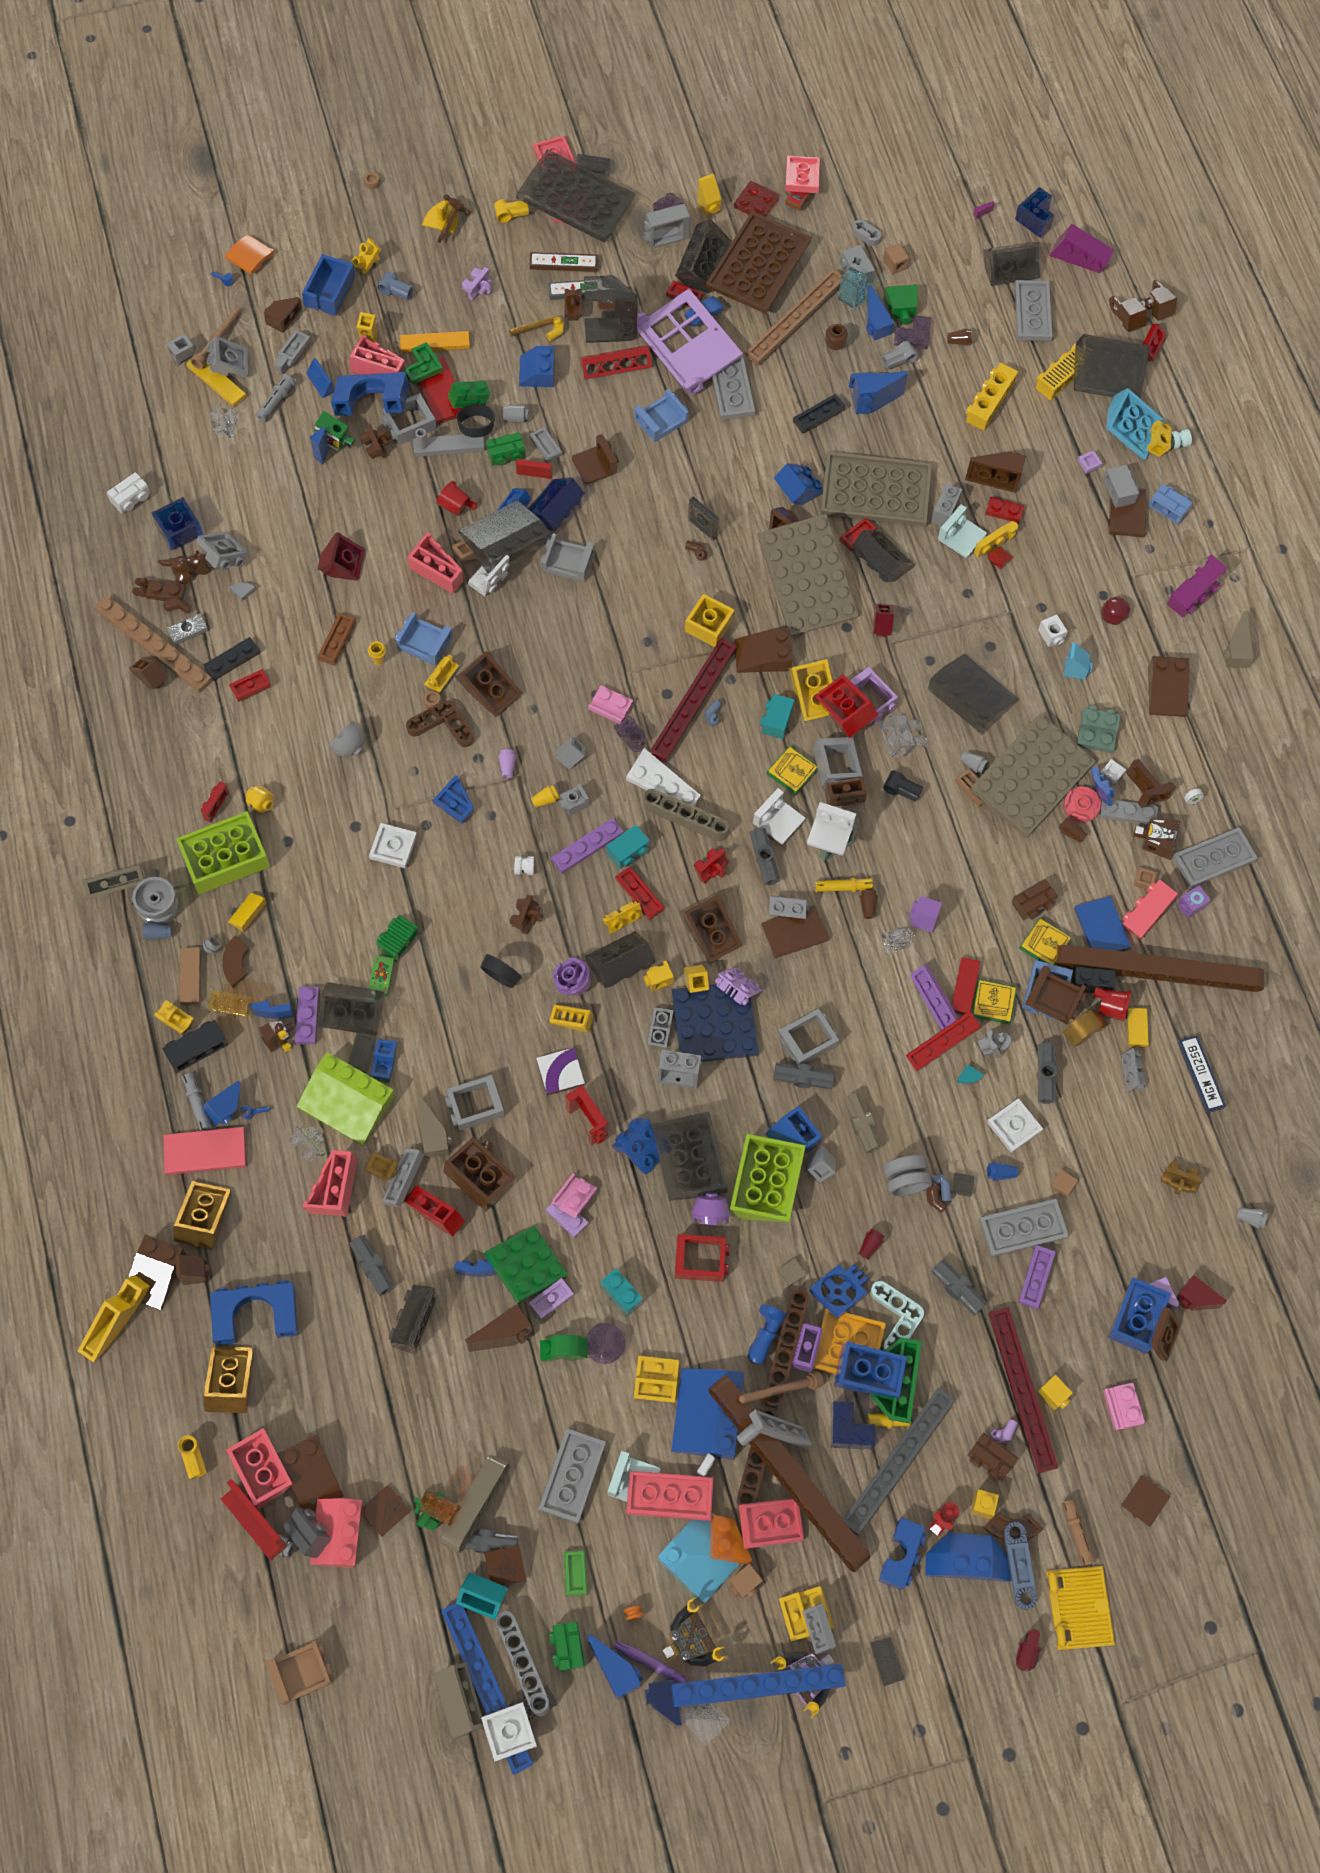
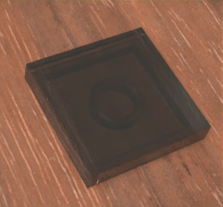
M693 496L689 499L688 521L714 541L718 537L719 518Z

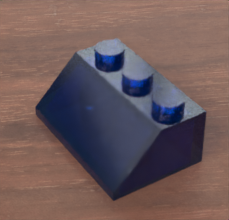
M573 478L553 479L522 517L543 531H555L560 527L562 520L571 514L572 508L581 502V498L585 493Z

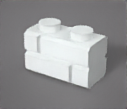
M136 472L106 492L110 502L121 514L131 511L135 504L145 501L151 494L148 485Z

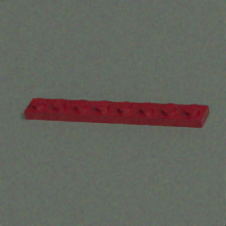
M720 638L651 748L650 753L654 757L664 762L668 760L731 659L737 645Z
M1008 1307L991 1311L988 1315L1036 1472L1040 1474L1058 1469V1464L1010 1309Z

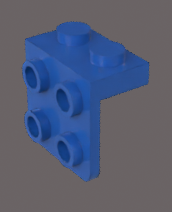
M643 1118L633 1119L629 1123L628 1129L619 1134L615 1139L616 1142L612 1145L617 1152L625 1153L644 1174H648L671 1149V1145L650 1121Z

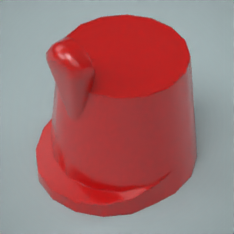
M454 480L443 488L436 500V504L456 516H459L467 506L471 510L477 508V503L470 500V497L456 485L457 482Z
M1096 988L1094 996L1102 998L1098 1013L1124 1022L1131 991L1122 992Z

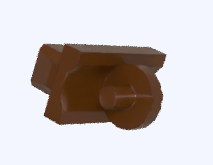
M565 289V317H568L569 321H577L578 317H582V289Z
M368 424L366 426L367 431L360 435L366 446L373 443V445L366 448V451L372 459L379 455L384 459L388 456L384 446L389 444L388 441L391 439L390 432L383 431V429H379L377 432L373 430L371 424Z
M527 895L526 899L517 900L516 909L521 911L520 915H512L509 921L512 927L519 929L523 934H528L531 925L534 926L536 921H542L544 917L539 913L541 908L533 900L532 895Z

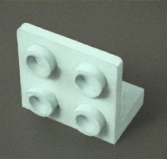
M961 504L940 528L938 540L963 557L968 558L974 551L977 542L985 538L987 532L966 519L965 513L967 508Z
M621 1451L608 1489V1496L627 1502L629 1471L660 1473V1468L630 1458L629 1453Z

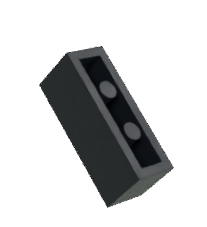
M213 1020L203 1023L195 1031L186 1032L178 1040L168 1042L162 1049L177 1074L228 1046V1042L216 1021Z

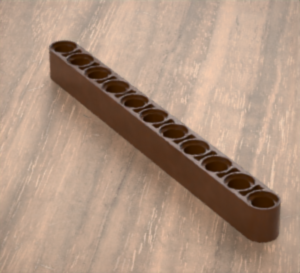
M1060 945L1057 947L1056 966L1074 970L1076 966L1115 969V975L1250 992L1264 990V970L1261 968L1072 945Z
M803 1289L794 1290L790 1296L766 1389L786 1384L788 1381L809 1301L808 1293ZM800 1296L804 1299V1303L797 1304L793 1298ZM792 1315L796 1316L799 1322L792 1324L788 1318ZM790 1335L794 1338V1342L786 1343L783 1337ZM786 1355L789 1361L781 1363L778 1360V1356ZM780 1374L784 1381L776 1383L773 1380V1376ZM784 1393L776 1395L779 1399L776 1403L769 1402L767 1397L763 1398L760 1412L778 1418ZM751 1446L736 1499L738 1508L739 1505H742L740 1498L743 1495L750 1496L752 1503L756 1502L765 1468L763 1461L760 1464L753 1463L751 1456L757 1453ZM754 1475L757 1478V1483L749 1484L746 1481V1476Z
M726 1375L722 1376L708 1388L711 1397L740 1433L753 1423L749 1414L755 1409L749 1402L741 1403L739 1401V1397L743 1394ZM762 1433L749 1442L750 1446L847 1568L855 1573L871 1558L866 1548L779 1439Z

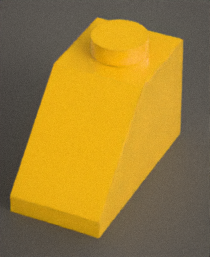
M713 173L698 179L697 203L705 216L721 211V196Z

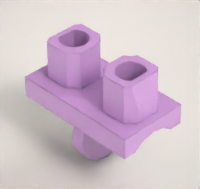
M484 267L483 270L474 268L471 273V278L474 279L473 282L468 279L463 281L462 289L468 293L470 300L473 301L478 294L483 295V293L490 294L492 292V287L490 286L492 282L488 276V268Z

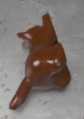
M198 550L194 556H178L173 560H158L160 565L171 567L176 581L182 584L189 583L192 574L206 575L211 571L210 567L205 566L208 562L205 559L206 555L199 553Z

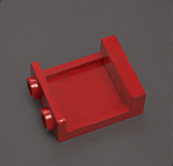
M581 1085L565 1095L567 1111L571 1114L580 1108L593 1126V1129L589 1131V1142L591 1145L604 1142L607 1139L606 1136H608V1122Z

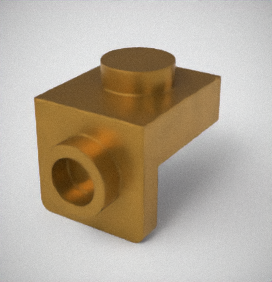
M372 1152L364 1171L384 1181L389 1180L397 1172L398 1167H396L398 1161L390 1160L376 1152Z

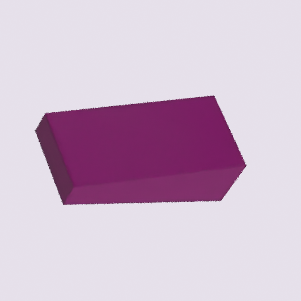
M994 201L975 207L974 217L978 219L993 211Z

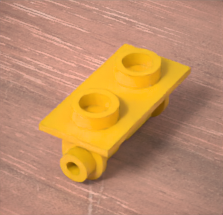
M451 655L443 657L424 685L440 693L459 667L458 664L453 662L454 658Z
M630 901L619 908L620 913L615 910L605 915V918L602 920L608 926L609 933L612 934L643 917L640 903Z

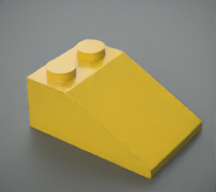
M825 659L789 668L803 720L808 721L829 716L814 697L833 682L828 660Z

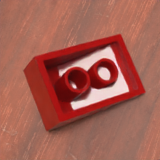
M844 674L814 696L849 738L879 716L872 702Z

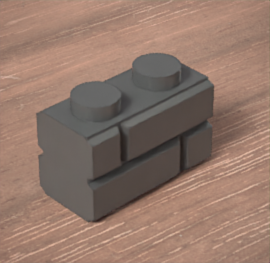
M296 1508L290 1515L291 1518L283 1525V1529L304 1556L317 1558L331 1540L326 1532L327 1527L315 1519L317 1515L311 1509Z

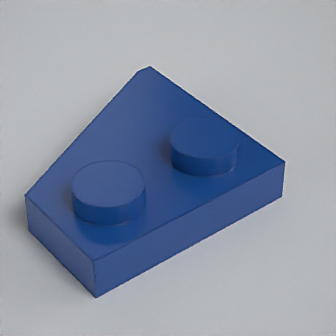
M457 775L433 799V803L461 824L474 812V807L468 799L467 793Z

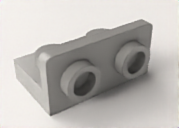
M823 1603L802 1611L815 1654L834 1649L836 1647L835 1638L831 1631L828 1615Z

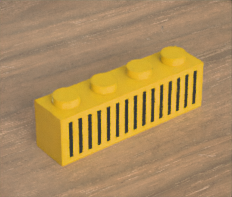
M1085 339L1075 343L1068 353L1065 352L1059 361L1053 362L1045 373L1042 372L1037 377L1035 389L1051 401L1096 362L1099 350Z

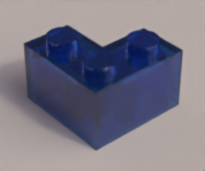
M1041 187L1037 188L1018 205L1015 220L1041 238L1051 229L1054 214L1048 211L1052 195Z
M833 1401L831 1405L830 1448L872 1450L875 1446V1424L854 1423V1402Z

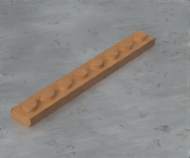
M831 269L746 351L745 356L759 365L845 282L846 277Z
M108 595L103 597L94 606L96 612L199 693L212 682V678Z

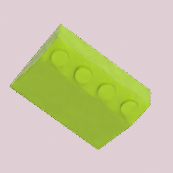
M248 811L176 838L198 895L270 867Z
M326 1052L315 1068L296 1107L364 1146L395 1099V1093L390 1087Z
M746 1134L730 1206V1216L755 1221L790 1223L806 1145Z

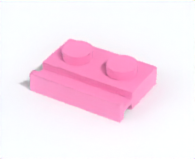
M600 686L591 704H589L588 710L618 724H622L623 719L633 705V700L604 686Z
M572 1173L553 1198L551 1204L559 1206L560 1210L576 1219L596 1193L597 1187L582 1178L578 1179Z
M1133 1383L1103 1390L1115 1431L1145 1424Z

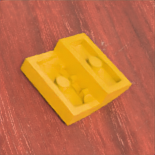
M638 1355L634 1398L675 1403L679 1359Z
M822 1586L779 1598L791 1642L810 1637L802 1611L823 1603L828 1615L831 1630L835 1629Z

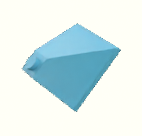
M1127 388L1114 395L1108 407L1106 429L1142 460H1145L1149 453L1147 445L1151 441V427L1155 421L1160 420L1164 423L1165 420Z
M691 1520L659 1554L657 1560L705 1604L740 1563L711 1559V1521Z

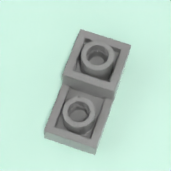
M654 1007L647 1045L667 1048L673 1010Z

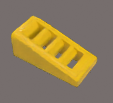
M554 1004L549 1023L589 1033L594 1015L590 1010ZM562 1011L561 1020H558L559 1013ZM570 1013L569 1019L566 1021L567 1014ZM575 1015H578L577 1020H576V1023H575V1022H574Z

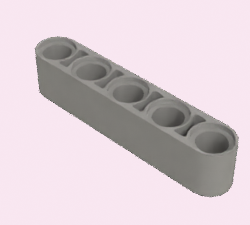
M502 1611L496 1617V1625L530 1709L536 1716H545L550 1710V1702L514 1615L509 1611ZM510 1618L512 1624L507 1628L502 1627V1620ZM518 1638L520 1640L519 1646L511 1648L509 1646L510 1640ZM524 1658L529 1661L527 1667L523 1669L517 1667L518 1661ZM529 1679H535L537 1685L533 1689H528L525 1686L526 1682ZM540 1699L546 1702L545 1707L542 1710H536L534 1703Z

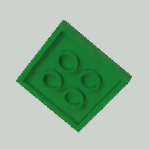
M535 1225L494 1246L484 1254L517 1304L545 1290L559 1279H565L568 1275Z

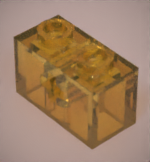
M211 990L207 1009L250 1016L251 1009L249 1004H252L253 997Z

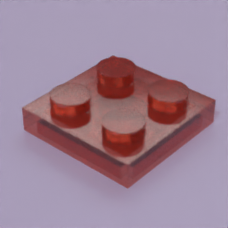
M750 180L734 202L733 208L748 215L752 211L766 217L778 201L779 194Z

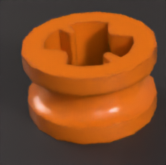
M642 1605L624 1609V1613L627 1614L626 1621L644 1617V1613L641 1612Z

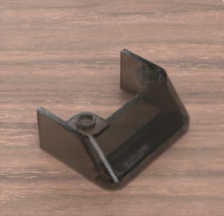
M613 275L584 276L585 302L615 300V308L604 310L601 318H584L586 343L620 342L636 339L637 295Z

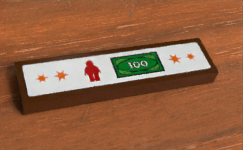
M530 252L529 267L530 270L597 272L598 255Z

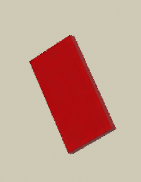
M444 357L438 359L443 367V372L418 382L428 408L436 420V425L455 419L458 411L461 409L453 408L448 398V393L455 380Z

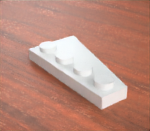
M645 748L626 776L627 781L645 790L655 789L693 806H696L700 799L699 793Z

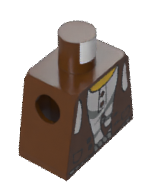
M1151 818L1146 828L1136 826L1133 836L1144 839L1143 850L1171 860L1176 849L1180 820Z

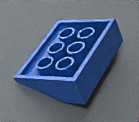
M713 1369L681 1370L671 1452L707 1456L709 1453L714 1458L734 1459L738 1429L711 1397L708 1388L722 1376L726 1375L742 1393L744 1372Z

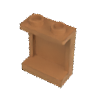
M314 1640L311 1644L284 1656L266 1661L282 1705L332 1684L331 1678L334 1677V1673L330 1664L326 1665L323 1657L327 1655L322 1643L318 1644Z

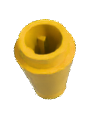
M372 642L368 647V654L374 664L382 665L384 663L386 647L381 642Z
M554 785L545 787L534 795L531 800L535 808L555 803L560 797Z

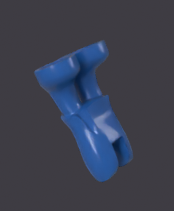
M769 1305L760 1306L759 1312L766 1319L763 1328H759L748 1351L747 1358L754 1364H761L765 1361L771 1342L777 1336L775 1333L786 1316L785 1312Z

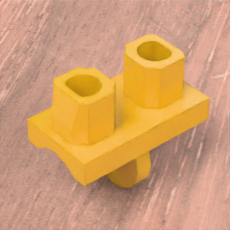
M368 238L366 243H361L359 255L354 256L351 260V263L356 268H359L363 274H367L373 263H378L380 260L378 255L381 248L374 243L372 238Z
M167 1000L164 1001L162 1007L154 1014L157 1019L181 1035H184L195 1021L193 1017Z

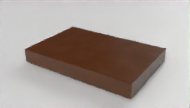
M1139 489V495L1134 504L1115 508L1110 497L1109 534L1144 538L1146 530V489Z
M815 905L811 906L809 911H806V919L781 916L762 922L761 925L775 959L829 941Z

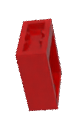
M677 1234L674 1279L723 1282L724 1276H728V1264H725V1256H729L730 1244H726V1237ZM685 1243L720 1245L719 1272L683 1269Z

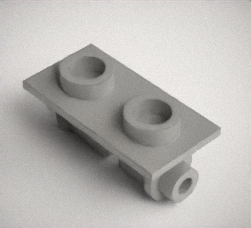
M770 896L769 915L806 919V911L810 909V904L807 903V900Z
M1132 1048L1121 1054L1127 1092L1136 1087L1137 1090H1144L1146 1085L1144 1072H1138V1070L1143 1069L1141 1054Z

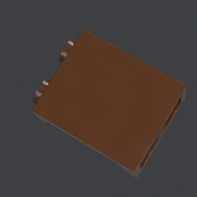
M1043 965L1025 1005L1068 1024L1070 1019H1075L1079 1011L1076 1008L1078 1002L1082 1004L1087 993L1084 992L1086 986L1082 985L1080 988L1049 973L1051 968Z

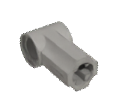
M904 341L897 349L881 355L885 369L893 368L902 363L908 365L918 358L917 352L909 341Z

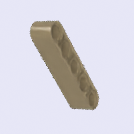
M648 789L644 793L643 806L648 812L715 841H723L727 838L729 825L725 819L655 789ZM649 799H655L656 801H655V802H649L648 800H649ZM666 806H671V807H673V808L670 809V810H668V809H666L665 807H666ZM687 813L690 816L684 817L682 814ZM699 821H705L707 823L700 824ZM722 828L724 831L719 832L716 829Z
M493 1455L488 1456L444 1530L440 1541L442 1545L459 1553L464 1550L510 1469V1463Z

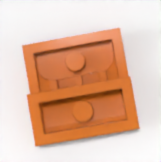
M247 234L230 248L225 254V259L249 274H253L262 268V262L273 257L274 250Z

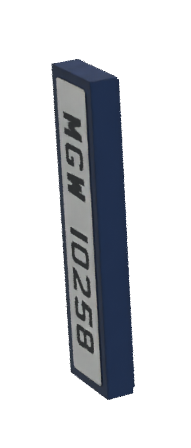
M1198 1036L1179 1040L1177 1043L1206 1114L1224 1109L1226 1107Z

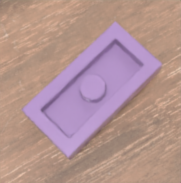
M551 1204L546 1208V1212L574 1239L589 1225V1222L580 1214L575 1219L560 1210L557 1205Z
M561 1278L531 1300L529 1305L542 1320L573 1297L574 1293Z

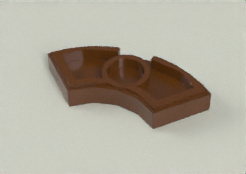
M236 935L227 944L222 959L224 975L232 988L248 976L243 968V960L249 948Z
M998 1512L983 1527L991 1535L1005 1540L1004 1528L1010 1522H1019L1025 1527L1027 1540L1044 1530L1029 1513L1022 1518L1012 1519ZM1011 1527L1009 1531L1010 1537L1013 1539L1019 1538L1020 1530L1018 1527Z

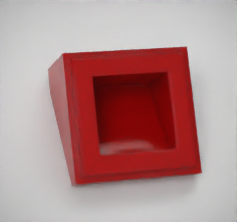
M1001 547L992 550L988 555V559L1000 569L1013 559Z

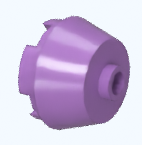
M569 958L570 960L565 961L563 964L559 963L553 972L557 990L563 994L573 996L585 993L591 985L588 965L577 958Z
M706 1193V1195L697 1196L691 1211L693 1222H697L699 1219L701 1224L718 1225V1222L723 1220L724 1224H728L729 1216L731 1215L727 1199L718 1196L717 1193Z

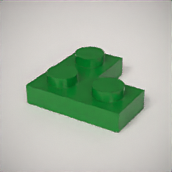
M427 342L411 349L417 363L404 368V372H406L412 385L443 372L442 365Z

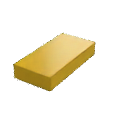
M1127 1008L1128 1047H1148L1147 1009Z

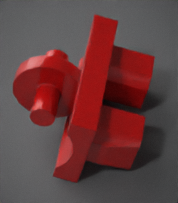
M712 848L707 852L708 860L705 863L702 860L694 863V869L699 874L701 882L705 884L709 879L715 878L717 875L721 878L726 875L724 869L729 861L725 856V850L721 848L717 851Z
M947 1502L941 1509L938 1508L933 1515L935 1520L929 1529L938 1536H940L945 1528L950 1530L955 1523L954 1520L959 1516L958 1506L953 1502Z

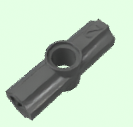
M755 828L750 831V837L756 854V862L759 865L764 885H774L781 880L774 859V850L771 848L766 828ZM767 854L769 858L764 859L760 855Z
M1052 1043L1038 1044V1072L1036 1075L1038 1080V1102L1042 1104L1055 1103L1057 1074L1055 1045ZM1042 1071H1049L1051 1076L1044 1075Z
M776 1062L773 1080L794 1083L795 1086L800 1088H810L812 1086L832 1089L834 1072L814 1069L813 1066L808 1064H797L795 1066Z
M365 1235L353 1239L349 1244L358 1258L359 1265L365 1276L370 1279L379 1296L389 1293L395 1287L386 1273L385 1266L377 1252H374Z
M945 1259L941 1260L932 1269L931 1272L946 1286V1291L955 1300L960 1301L974 1316L988 1303L973 1288L970 1280L965 1275L959 1274Z
M478 1529V1531H474L464 1549H471L484 1554L485 1551L499 1549L500 1546L505 1548L518 1545L519 1537L498 1534L492 1530Z

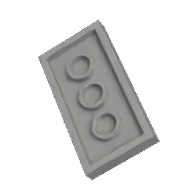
M1015 280L1017 340L1051 341L1052 321L1049 281Z
M741 356L712 377L721 420L755 416L743 356Z
M1240 827L1177 852L1172 857L1190 889L1254 863L1258 859Z
M1057 1199L979 1218L991 1257L1069 1237Z
M566 1428L538 1509L539 1511L579 1524L606 1445L605 1441Z

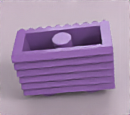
M922 895L918 901L914 900L909 919H912L910 925L932 932L942 905L941 901L927 899Z
M809 1324L802 1325L792 1362L793 1368L806 1372L812 1371L822 1328Z

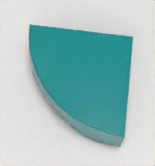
M967 1064L958 1077L957 1082L961 1084L976 1083L983 1078L984 1074Z

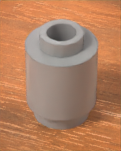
M508 404V406L503 408V420L508 422L525 423V420L529 418V409H526L525 405Z

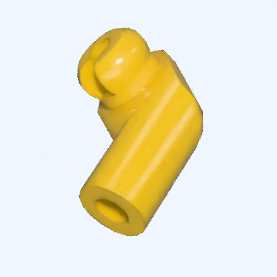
M561 317L554 318L553 330L546 334L549 341L563 334L565 324Z

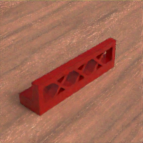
M647 345L579 357L584 379L652 367L649 346ZM646 354L647 364L639 365L635 362L639 355ZM622 358H628L632 361L628 368L618 365ZM606 361H611L615 364L611 371H606L602 368ZM594 364L598 369L594 374L587 375L586 365Z
M230 1479L227 1484L231 1490L220 1498L221 1501L270 1561H272L288 1546L240 1487Z

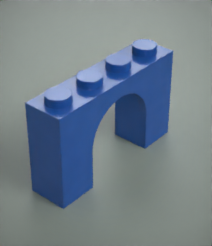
M406 372L338 376L331 400L335 416L352 415L356 401L366 394L375 392L383 393L382 400L386 413L403 412L409 390Z
M284 1280L277 1282L275 1285L260 1283L257 1284V1287L238 1286L235 1290L219 1288L215 1292H211L212 1336L215 1345L237 1343L236 1315L244 1304L254 1300L265 1301L273 1307L275 1334L278 1338L297 1336L298 1321L294 1284Z

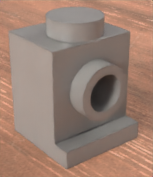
M185 334L167 343L169 354L177 365H180L181 361L195 354V343L192 339H188Z
M578 784L577 787L560 794L559 805L570 816L589 807V798L581 784Z

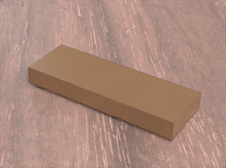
M200 947L180 948V1005L200 1004Z

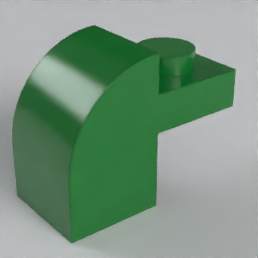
M554 1335L550 1336V1339L540 1341V1361L542 1362L559 1359L575 1361L588 1358L587 1337Z

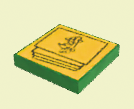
M789 746L767 770L766 774L796 795L818 771L816 764Z
M1039 918L1019 949L1038 961L1055 965L1057 947L1068 945L1072 937Z
M979 979L972 1012L973 1016L1010 1025L1017 987Z

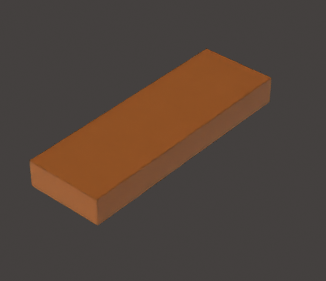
M339 612L317 656L319 661L335 666L353 630L356 618Z

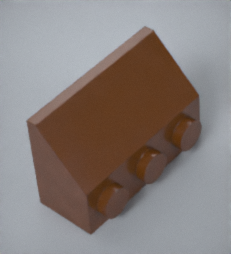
M474 1137L445 1161L443 1172L485 1212L503 1196L516 1178L508 1168Z

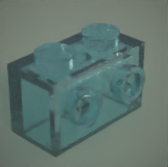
M850 267L841 277L838 299L853 309L859 304L861 305L866 298L865 291L868 286L866 284L868 276Z

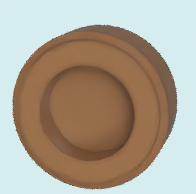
M375 172L366 173L363 177L365 187L368 189L379 187L380 176Z
M428 691L423 696V703L427 709L442 702L441 695L437 691Z

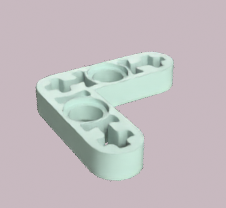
M883 1281L875 1282L870 1290L872 1298L901 1317L884 1342V1351L889 1347L887 1344L892 1345L896 1338L910 1339L921 1322L924 1311L920 1305ZM880 1287H883V1293H885L886 1295H888L889 1292L892 1293V1295L888 1299V1302L885 1301L887 1296H885L882 1293L880 1295H877V1290L875 1288L879 1289ZM895 1297L900 1298L903 1302V1305L899 1308L894 1307L891 1303V1300ZM906 1304H909L907 1309H909L912 1312L914 1310H917V1315L919 1316V1318L916 1316L914 1317V1319L911 1318V1312H909L908 1310H906L905 1313L901 1311L904 1310ZM901 1325L907 1326L909 1334L906 1336L900 1335L898 1327Z

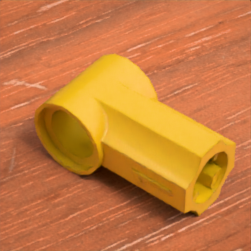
M501 199L494 203L497 220L501 223L510 221L512 217L529 215L527 200L508 203L507 200Z
M189 1435L182 1437L178 1442V1449L181 1452L189 1480L207 1474L198 1440ZM187 1441H193V1449L188 1452L185 1451V1443Z

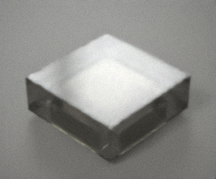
M954 1173L951 1193L971 1197L975 1176Z

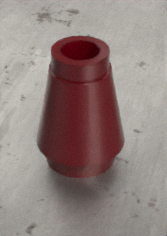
M871 1228L869 1232H866L858 1254L869 1260L884 1243L883 1239L885 1236Z

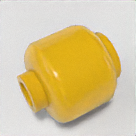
M263 786L251 787L247 791L246 804L257 813H264L273 807L274 796Z

